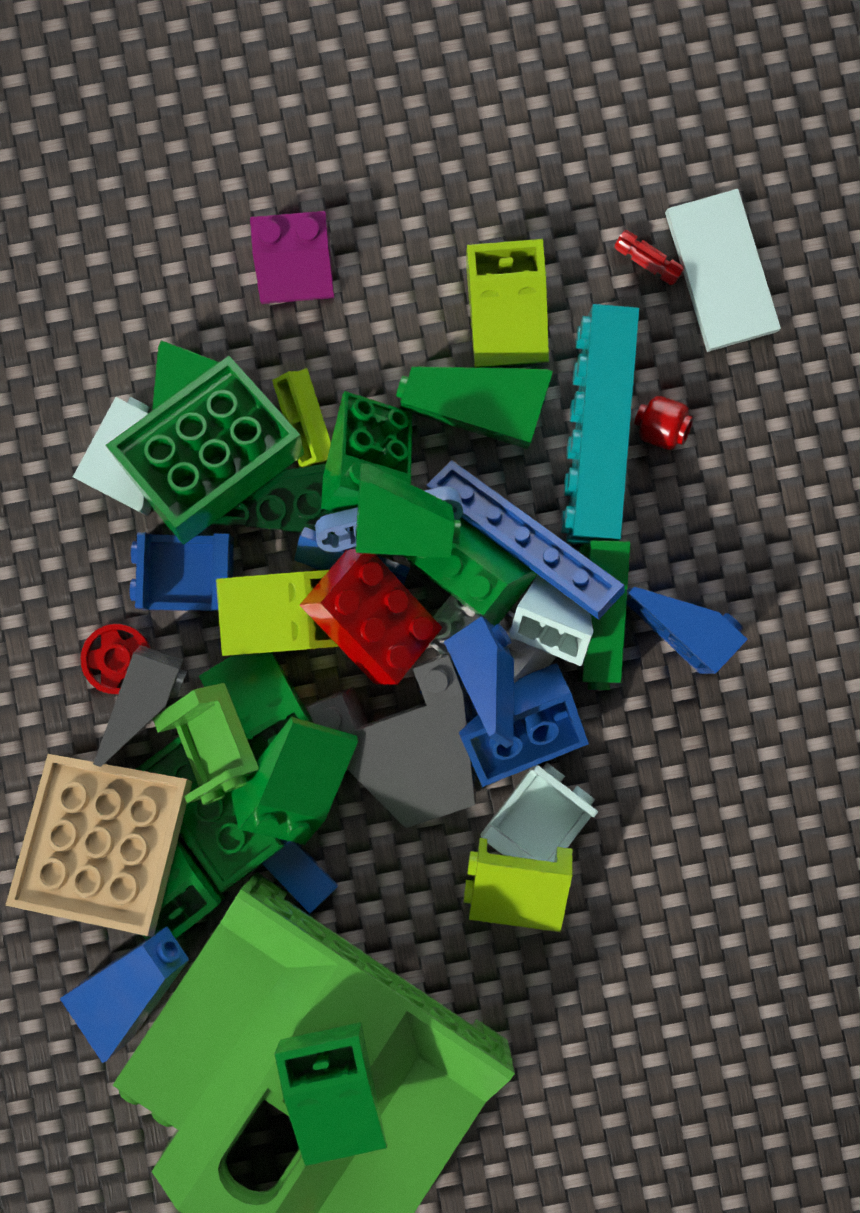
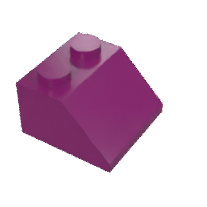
M325 211L250 217L252 252L261 304L334 298L329 226Z

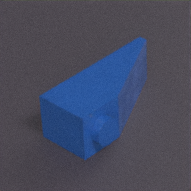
M481 616L445 640L444 644L488 736L507 748L513 744L514 658L508 648V645L511 644V639L500 624L494 626Z

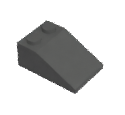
M142 645L136 649L131 658L93 765L101 767L166 706L170 696L178 697L187 671L180 669L183 659Z

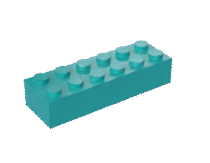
M593 304L588 316H582L581 326L577 328L576 348L582 349V353H579L578 363L575 362L573 385L579 386V390L576 391L575 399H572L570 407V422H576V426L572 431V436L568 437L566 454L567 459H573L572 468H569V473L565 474L563 495L570 496L569 506H566V510L562 511L560 533H567L566 543L585 545L591 540L619 541L621 539L639 308Z

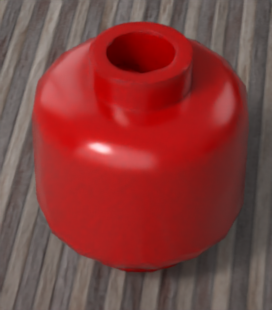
M655 396L648 405H640L634 425L640 427L639 437L642 441L666 450H672L678 444H685L691 431L694 417L689 416V408L685 404L663 396Z

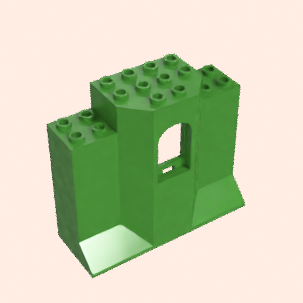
M256 872L239 891L220 924L112 1085L119 1090L120 1096L125 1101L134 1105H142L152 1112V1117L159 1124L165 1127L173 1126L177 1129L163 1150L152 1173L175 1208L181 1213H415L484 1104L505 1086L515 1074L508 1040L478 1019H475L474 1023L470 1024L285 900L287 891ZM361 1022L387 1148L308 1166L304 1165L300 1149H298L278 1182L266 1191L249 1190L234 1180L227 1168V1155L262 1101L266 1100L289 1116L282 1094L274 1055L279 1041L285 1038Z

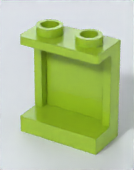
M480 838L478 852L470 851L468 875H474V879L466 880L463 903L470 904L469 920L561 932L572 880V849L557 847L554 862L490 854L487 852L488 839Z

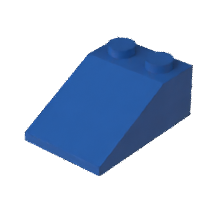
M637 587L627 590L626 605L699 674H716L748 640L741 633L742 625L728 613L722 616L717 611Z
M557 663L525 675L514 683L513 744L506 748L490 738L479 715L459 731L460 738L482 787L589 744L572 694Z

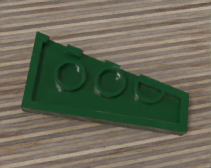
M326 464L283 470L213 524L302 532L304 527L316 531L315 525L321 517L336 513L321 508L323 474Z

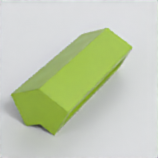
M308 369L288 371L273 379L272 382L283 416L301 436L304 455L297 460L299 467L326 464L331 441Z

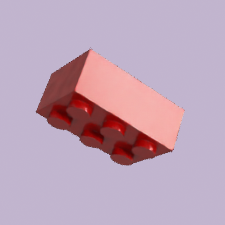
M356 549L346 550L299 605L374 684L398 685L442 629L440 624L376 554L356 553Z

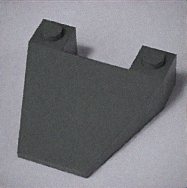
M449 652L423 661L413 668L425 700L423 704L368 723L355 688L351 687L323 697L307 707L313 723L357 735L358 743L347 767L348 771L405 828L476 805L475 769L459 735V731L473 720L472 700Z

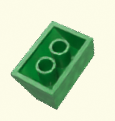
M463 518L459 519L461 521L460 542L452 543L451 558L402 555L423 575L479 617L483 616L494 626L501 622L538 575Z

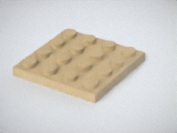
M48 754L5 906L152 937L155 933L187 805L184 796L190 793L192 781L107 764L99 767L93 765L94 762Z

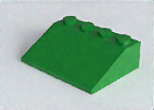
M230 356L223 359L105 445L160 518L183 545L304 455L300 434Z

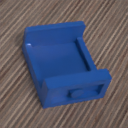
M138 532L137 541H133L131 545V561L133 564H136V579H131L130 599L135 601V608L141 610L218 612L216 579L233 577L234 537L230 534L195 536L183 545L176 535H151L146 532Z

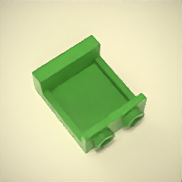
M225 683L194 689L152 718L157 732L177 729L199 786L184 796L187 803L201 800L203 805H207L225 797L224 792L247 784L245 777L259 770Z

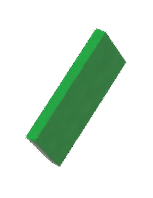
M177 737L136 768V770L188 779L192 781L190 792L199 787L180 737ZM234 790L224 792L225 797L207 805H203L201 800L187 803L180 829L181 836L221 893L226 892L285 847L281 839L238 829L231 795Z

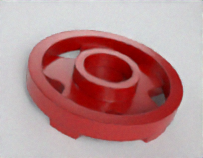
M110 624L95 630L87 638L81 651L80 660L84 676L96 689L108 694H119L121 688L117 687L121 680L125 678L133 653L140 645L151 648L149 642L141 632L128 625ZM117 630L126 631L132 634L133 637L123 640ZM101 636V648L90 651L95 640ZM90 668L101 671V682L93 676Z

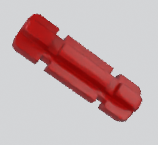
M629 230L621 233L615 243L617 251L625 256L630 254L632 256L631 260L654 275L658 272L661 274L660 279L669 285L676 283L684 269L681 264L673 259L671 261L666 260L667 255L644 240L640 243L636 240L638 236Z

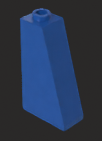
M168 927L160 930L152 937L89 976L60 998L102 1063L110 1059L132 1040L189 960Z

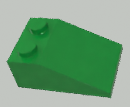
M291 717L256 761L259 770L245 777L247 784L235 789L231 793L238 829L305 845L328 815L357 746V735Z

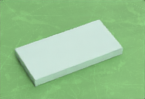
M731 190L668 208L665 215L680 264L684 268L683 274L707 352L778 332L781 327L739 190Z

